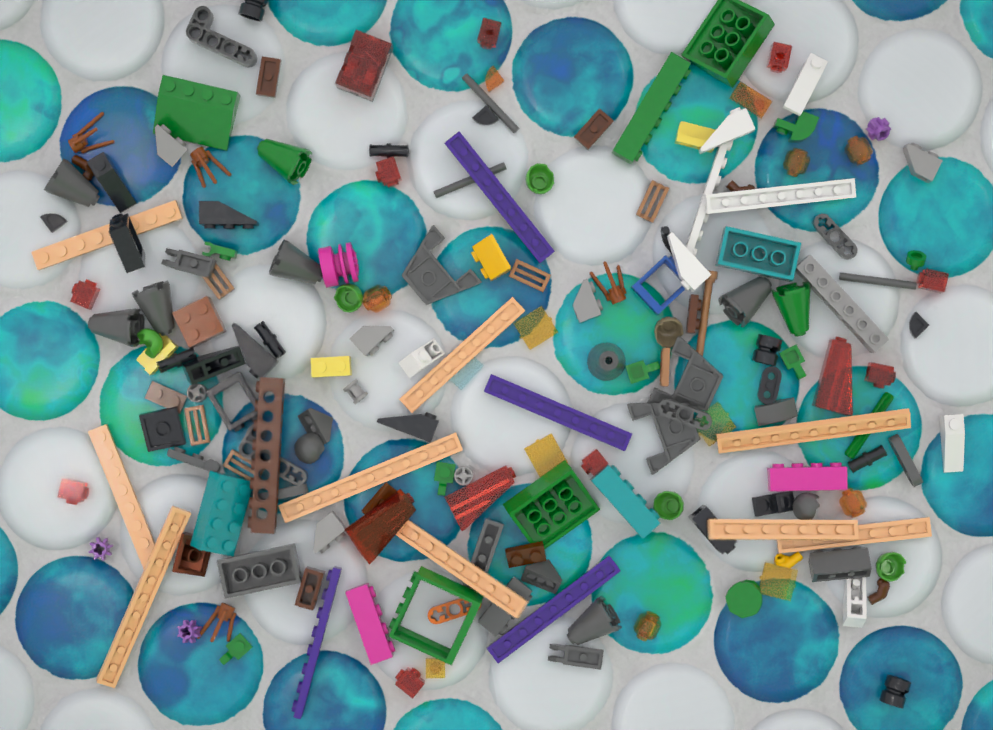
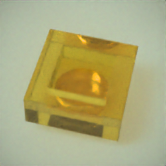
M426 658V678H445V662L436 658Z

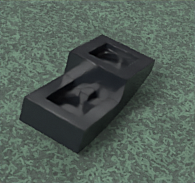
M793 491L752 497L754 515L763 516L793 511Z

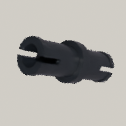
M387 143V145L370 144L369 148L370 157H408L409 154L408 145H392L391 143Z
M264 321L254 327L262 338L264 346H268L276 359L286 353L277 341V336L272 334Z
M191 347L178 354L173 353L171 357L156 362L157 366H159L158 369L163 373L174 367H182V364L197 359V355L194 354L196 352Z
M880 445L867 453L866 451L863 452L861 456L847 462L852 473H855L867 465H873V462L887 456L884 447Z

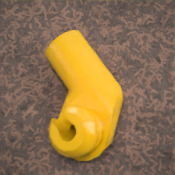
M799 552L791 556L778 553L774 557V562L780 567L791 568L800 562L803 557Z

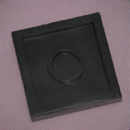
M177 406L139 415L148 452L186 444Z

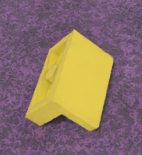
M681 121L675 144L700 149L716 130Z
M167 335L161 336L164 342L163 349L155 358L147 356L145 349L136 359L150 375H154L158 370L159 366H157L156 362L170 357L179 348Z

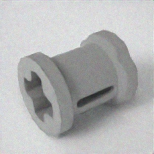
M357 379L343 389L344 392H348L352 397L354 404H357L368 395L357 384Z

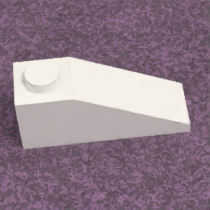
M810 53L783 108L798 116L802 114L828 61Z
M738 107L731 110L730 115L727 116L699 149V153L702 154L752 133L755 127L747 108L741 110Z
M671 232L667 239L678 276L682 280L680 284L687 291L690 289L693 292L712 274Z
M939 415L943 473L963 471L964 415Z
M866 577L845 579L843 626L862 628L867 619Z

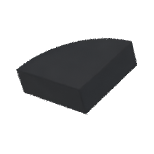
M487 105L472 117L475 122L482 125H491L499 121Z
M53 213L44 214L40 217L52 233L68 222L61 215Z
M914 312L910 318L909 329L913 338L916 339L929 324L917 312Z

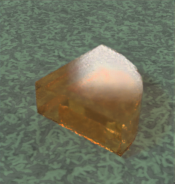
M494 66L488 70L485 78L486 88L489 93L504 82V79Z

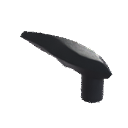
M664 226L661 227L662 241L672 255L667 239L671 232L669 227Z

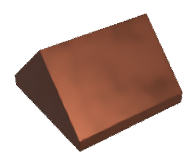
M182 533L172 572L205 577L211 552L202 551L190 546L193 534Z

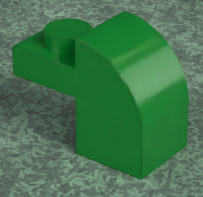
M803 111L800 116H797L795 124L777 118L773 128L777 129L776 132L786 136L790 134L788 142L798 143L804 141L813 133L819 117Z

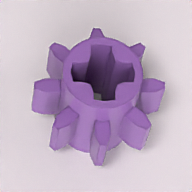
M880 117L871 119L867 125L868 128H866L869 132L867 135L872 140L875 138L878 141L886 139L890 134V123L886 118L882 120Z
M97 537V543H90L93 547L89 553L95 555L94 560L101 557L102 561L106 560V554L112 555L110 548L113 545L107 543L108 538L101 541V538ZM100 546H104L105 550L101 552L98 551L97 548Z
M183 620L184 625L177 627L179 629L177 637L183 638V643H188L189 641L190 643H195V638L202 636L200 634L202 627L196 625V620H191L190 622L189 620Z

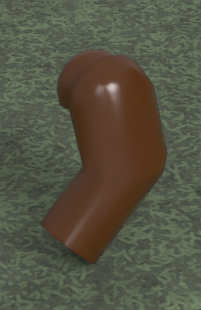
M78 155L72 157L71 162L83 169L85 172L82 175L88 181H91L95 175L87 160Z
M733 180L726 186L730 192L755 189L751 184L739 187Z
M881 578L878 579L877 585L879 587L877 592L867 596L871 605L887 597L890 589L888 581Z

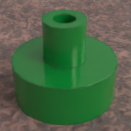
M916 250L907 253L906 263L911 266L910 269L918 270V267L925 265L926 254Z

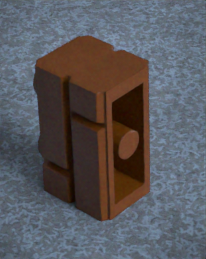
M308 566L305 568L295 601L296 606L309 610L315 609L325 571Z

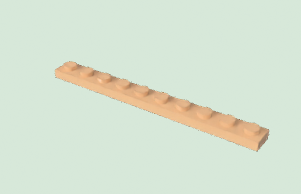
M907 408L716 434L717 446L720 454L911 428L910 410Z
M455 432L280 504L278 507L284 522L287 523L462 451L463 448Z
M172 505L96 678L97 683L112 688L116 687L179 543L181 534L190 518V511Z

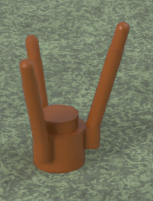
M104 112L98 114L78 133L72 135L73 138L68 140L70 147L75 153L81 151L84 154L87 151L115 142L110 140L86 147L88 145L86 138L98 129L94 128L84 135L83 133L104 115Z
M199 147L190 154L193 159L191 162L195 167L203 188L206 185L199 166H203L213 183L217 184V180L207 166L209 159L229 177L231 176V173L212 156L209 150L205 151L203 147Z
M603 262L612 286L608 290L609 293L594 273H589L605 295L607 301L611 300L612 305L626 299L625 294L627 292L624 288L620 265H617L619 287L614 282L607 262Z
M223 602L220 606L217 605L215 612L201 629L200 634H204L217 616L219 621L210 639L211 642H214L223 621L228 622L230 619L227 633V642L231 640L234 619L237 613H234L235 607Z

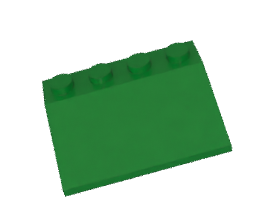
M718 0L681 56L718 81L733 88L775 24L769 14L740 0Z
M163 75L158 92L153 134H155V126L157 124L160 127L164 124L172 131L169 135L174 139L179 137L182 141L228 151L240 94L223 88Z
M566 460L503 503L506 511L529 543L543 541L544 549L600 510Z

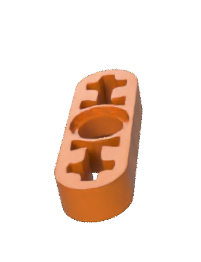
M458 598L430 608L428 619L433 624H440L467 615L470 606L466 607V612H463V605L460 601L464 599ZM452 604H457L460 607V612L456 615L451 614L449 611V607ZM446 606V613L449 617L445 618V614L440 615L439 620L431 617L434 610L440 613L444 611L442 607Z

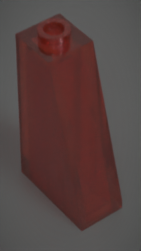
M835 337V339L829 340L812 406L852 416L851 344L846 343L847 339Z
M504 465L445 496L461 531L468 528L515 483L513 478L516 475L512 467L507 468Z
M399 489L344 529L368 564L375 560L416 511L412 504L415 501L409 493L405 494Z

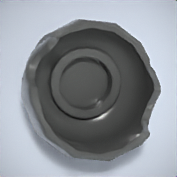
M310 432L302 435L296 441L294 450L295 455L300 461L312 464L320 459V455L325 450V447L320 437Z
M807 492L799 494L793 502V512L796 518L799 520H812L816 514V509L820 507L816 500L819 496Z

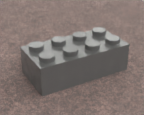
M295 543L217 560L225 599L293 585L302 581Z

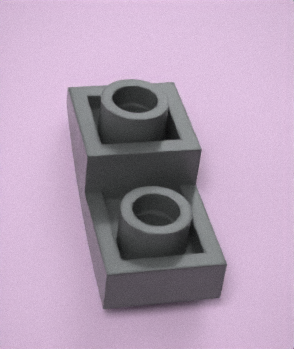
M794 397L775 400L774 403L757 405L754 408L758 426L777 423L798 416Z

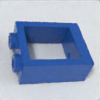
M665 255L631 287L656 315L676 299L685 288L681 286L663 304L659 305L641 284L663 264L682 281L678 276L672 256L668 258Z

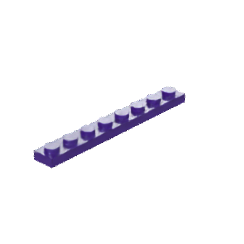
M460 131L448 139L444 144L537 261L541 263L554 253L553 248Z
M493 374L490 375L484 392L623 451H626L632 436L630 432Z
M608 555L486 647L496 662L500 663L621 570Z
M334 566L333 570L329 569L326 581H329L328 589L324 588L321 598L324 600L323 607H319L316 618H319L318 626L314 625L311 637L315 638L313 645L309 644L306 655L309 656L308 663H304L301 673L304 674L303 682L299 681L296 693L300 694L298 701L294 700L291 710L294 712L293 717L301 719L304 713L342 571L341 567Z

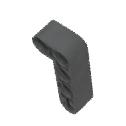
M206 6L197 7L186 28V35L190 41L240 65L253 67L257 63V55L253 49L210 30L214 19L212 12ZM207 12L208 18L200 20L199 16L201 13ZM193 30H200L198 37H191ZM212 37H216L218 39L217 43L213 46L209 45V40ZM229 45H234L235 51L230 54L226 53V48ZM240 51L242 54L248 56L250 53V56L252 57L251 60H245V58L242 55H240Z
M254 424L249 427L239 445V453L252 461V458H255V451L253 450L251 454H246L244 446L247 443L252 445L253 439H256L253 434ZM267 430L262 434L263 439L267 436ZM263 450V451H262V453H267V454H269V456H270V458H271V453H270V451H268V450ZM281 456L280 462H284L287 469L284 473L280 472L279 477L296 486L306 483L308 480L307 471ZM292 467L294 468L292 472L298 474L299 472L302 473L301 476L303 477V480H298L297 482L296 476L290 474L289 477H287Z

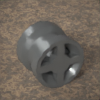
M199 383L190 385L187 389L189 400L192 402H203L208 396L205 392L207 391L206 386Z

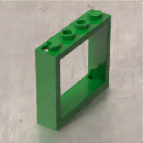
M421 566L418 572L414 571L409 581L413 583L411 588L407 587L403 594V598H405L404 604L400 602L395 612L399 614L397 619L392 618L389 628L392 629L389 637L452 666L484 596L477 591ZM421 580L472 603L451 648L400 626Z

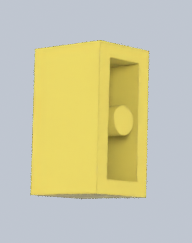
M351 356L311 358L312 378L352 376Z

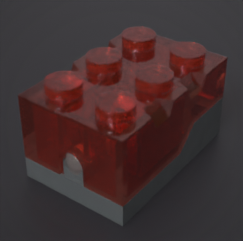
M356 30L345 56L343 66L336 79V87L373 102L393 52L392 43Z

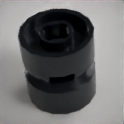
M245 0L246 2L241 3L238 12L240 16L259 22L263 20L265 10L262 7L266 6L268 0Z
M758 334L756 341L758 349L754 350L752 361L776 366L778 360L776 352L780 351L783 340Z
M887 674L884 683L886 689L882 690L879 701L898 708H904L906 702L904 695L909 692L911 682Z

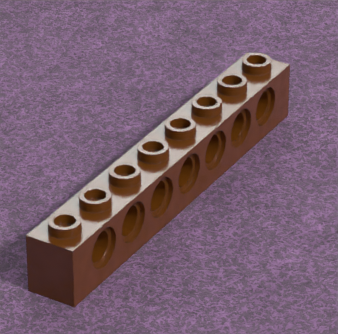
M260 377V381L256 382V392L259 393V400L255 401V412H258V418L254 420V431H257V434L252 444L255 458H252L251 470H254V478L250 480V489H253V497L249 498V509H252V516L248 517V528H251V533L275 534L285 379ZM269 391L275 396L271 403L265 400V394ZM266 411L273 413V420L271 422L264 420V413ZM265 430L272 433L270 441H265L262 437ZM263 450H268L271 453V458L268 461L261 457ZM262 469L269 471V479L264 480L261 478L260 472ZM264 488L268 491L269 496L267 499H262L259 496L260 489ZM260 508L267 510V517L264 519L258 516Z

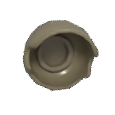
M666 316L656 323L654 334L657 343L662 347H673L677 336L681 337L683 335V326L677 318Z

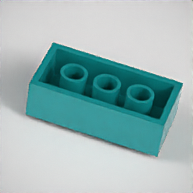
M726 226L723 228L715 265L791 282L794 280L801 243Z
M606 464L590 480L644 539L661 524L658 521L660 516L654 509H648L645 506L647 502L639 493L635 495L632 492L634 487L628 480L625 479L623 481L619 477L621 472L614 465L609 466Z
M210 471L190 546L202 551L234 557L252 491L250 489V480Z

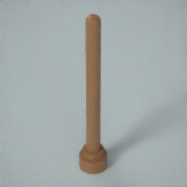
M710 270L708 271L712 275L704 281L705 287L696 351L702 356L705 346L712 285L718 277L717 271Z

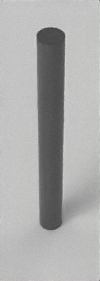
M466 73L462 77L465 83L513 133H516L519 127Z
M503 162L489 169L493 174L506 170V166ZM469 176L433 192L435 197L439 198L475 183V181Z
M842 272L839 275V280L914 290L917 286V282Z

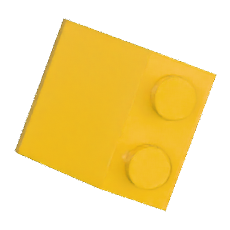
M492 234L472 246L473 252H471V255L476 263L480 261L483 267L480 271L485 279L489 278L490 281H493L511 271L508 261Z

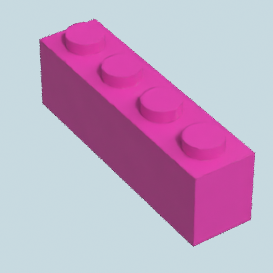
M792 463V467H784V464H772V468H767L768 491L848 490L847 467L842 466V463H830V466L822 467V463H811V467H803V463Z
M366 583L346 590L345 593L370 664L392 658L395 647L393 641L388 640L387 634L389 630L386 622L382 623L380 616L383 613L380 605L375 603L374 597H376L374 587Z

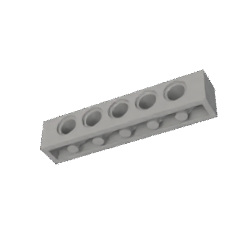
M811 255L806 256L796 266L795 272L804 282H809L810 288L870 353L876 352L889 340Z

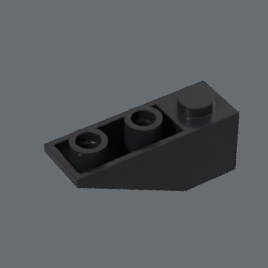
M199 201V224L204 226V229H216V226H223V229H235V226H243V229H254V226H259L256 220L219 201Z

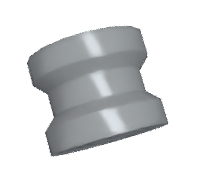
M467 466L457 468L454 473L455 481L460 485L471 483L473 480L471 468Z

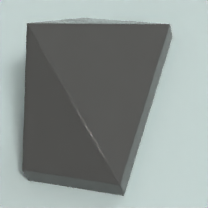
M312 408L298 415L307 433L311 432L318 435L323 444L330 441L333 417Z
M549 559L527 565L520 579L554 594L557 593L562 582L561 577Z

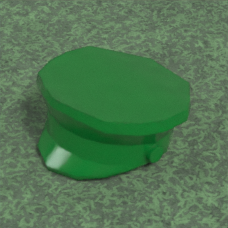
M753 580L739 581L729 588L725 596L729 611L740 618L758 614L762 607V593L759 585Z

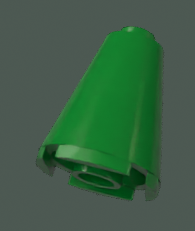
M271 139L262 140L257 147L258 155L292 185L298 184L299 182L296 180L299 177L303 178L312 161L309 158V154L312 155L310 150Z
M797 282L776 287L777 291L772 290V296L790 334H794L795 337L803 336L809 330V282H802L803 285L798 286Z

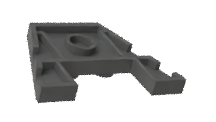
M434 225L430 228L417 252L401 275L426 305L482 283L471 269L457 281H454L430 251L445 239Z
M677 336L671 353L689 361L673 395L654 387L647 403H660L663 399L668 398L680 403H688L689 406L699 410L708 411L721 383L723 374L683 338Z
M628 403L627 407L632 421L652 415L665 451L646 458L651 475L657 473L661 468L701 439L697 428L662 416L658 412L659 403ZM670 403L662 405L664 412L667 413L668 410L674 411L673 416L676 417L679 406L676 405V408L673 409L670 408ZM682 409L679 413L680 417L684 420L689 419L691 416L690 411L687 409Z

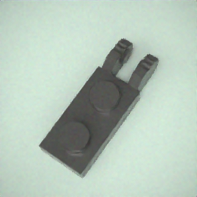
M166 248L165 253L175 256L176 260L175 262L162 260V265L211 279L216 264L215 259L183 250L177 251Z
M175 447L174 450L169 448L167 456L207 471L218 472L221 468L217 461L212 459L204 461L203 456L195 453L189 456L185 454L186 450Z
M550 644V649L564 651V658L551 655L548 656V661L601 670L604 650L566 644L565 646Z

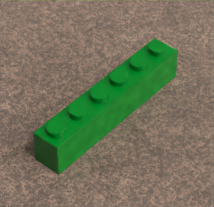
M673 52L670 53L614 147L613 154L630 164L634 160L636 162L639 160L643 153L640 151L643 144L648 145L653 136L650 134L653 127L655 129L658 128L662 121L660 115L663 111L667 113L672 104L669 101L672 95L677 96L682 87L679 83L682 78L686 80L691 72V69H689L690 62Z

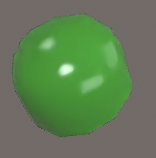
M537 163L531 166L526 173V185L535 194H545L554 185V173L550 171L546 164Z
M350 283L343 284L336 289L334 299L342 311L351 313L361 307L363 295L361 289L356 285Z
M148 328L141 329L137 333V337L140 340L139 344L147 346L145 354L150 358H155L163 349L164 342L160 334Z
M664 491L659 493L654 499L653 508L661 518L673 520L680 517L684 511V501L678 493Z
M896 552L884 553L879 556L876 562V572L883 580L889 582L898 580L905 573L904 565L906 560L901 554Z

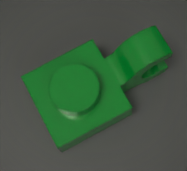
M210 242L204 243L211 247L209 253L202 252V255L206 257L219 254L220 259L230 261L231 258H237L238 251L213 245Z
M797 344L779 353L786 369L793 368L798 380L806 376L801 366V363L805 362Z
M644 360L625 366L631 384L648 379V372L660 369L658 361L645 365Z
M436 463L434 481H439L437 495L445 496L447 483H453L456 464Z
M240 632L226 645L229 651L219 661L225 665L234 656L239 660L253 646Z

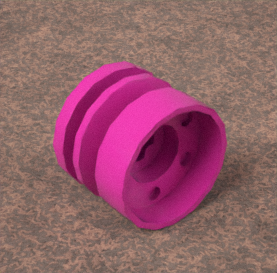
M351 242L346 243L347 252L343 251L342 244H338L337 254H334L331 246L318 248L320 266L326 288L339 286L340 276H343L345 283L349 284L348 275L350 274L352 275L353 282H359V264Z

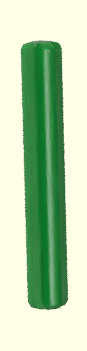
M885 392L871 413L885 412L893 401L894 396ZM870 434L856 435L845 451V455L854 459Z

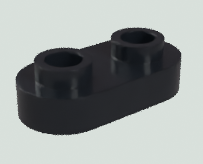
M770 366L762 372L757 397L763 404H771L777 399L782 378L781 371L777 367ZM770 372L774 374V379L772 380L768 378ZM765 391L770 393L769 398L764 397Z

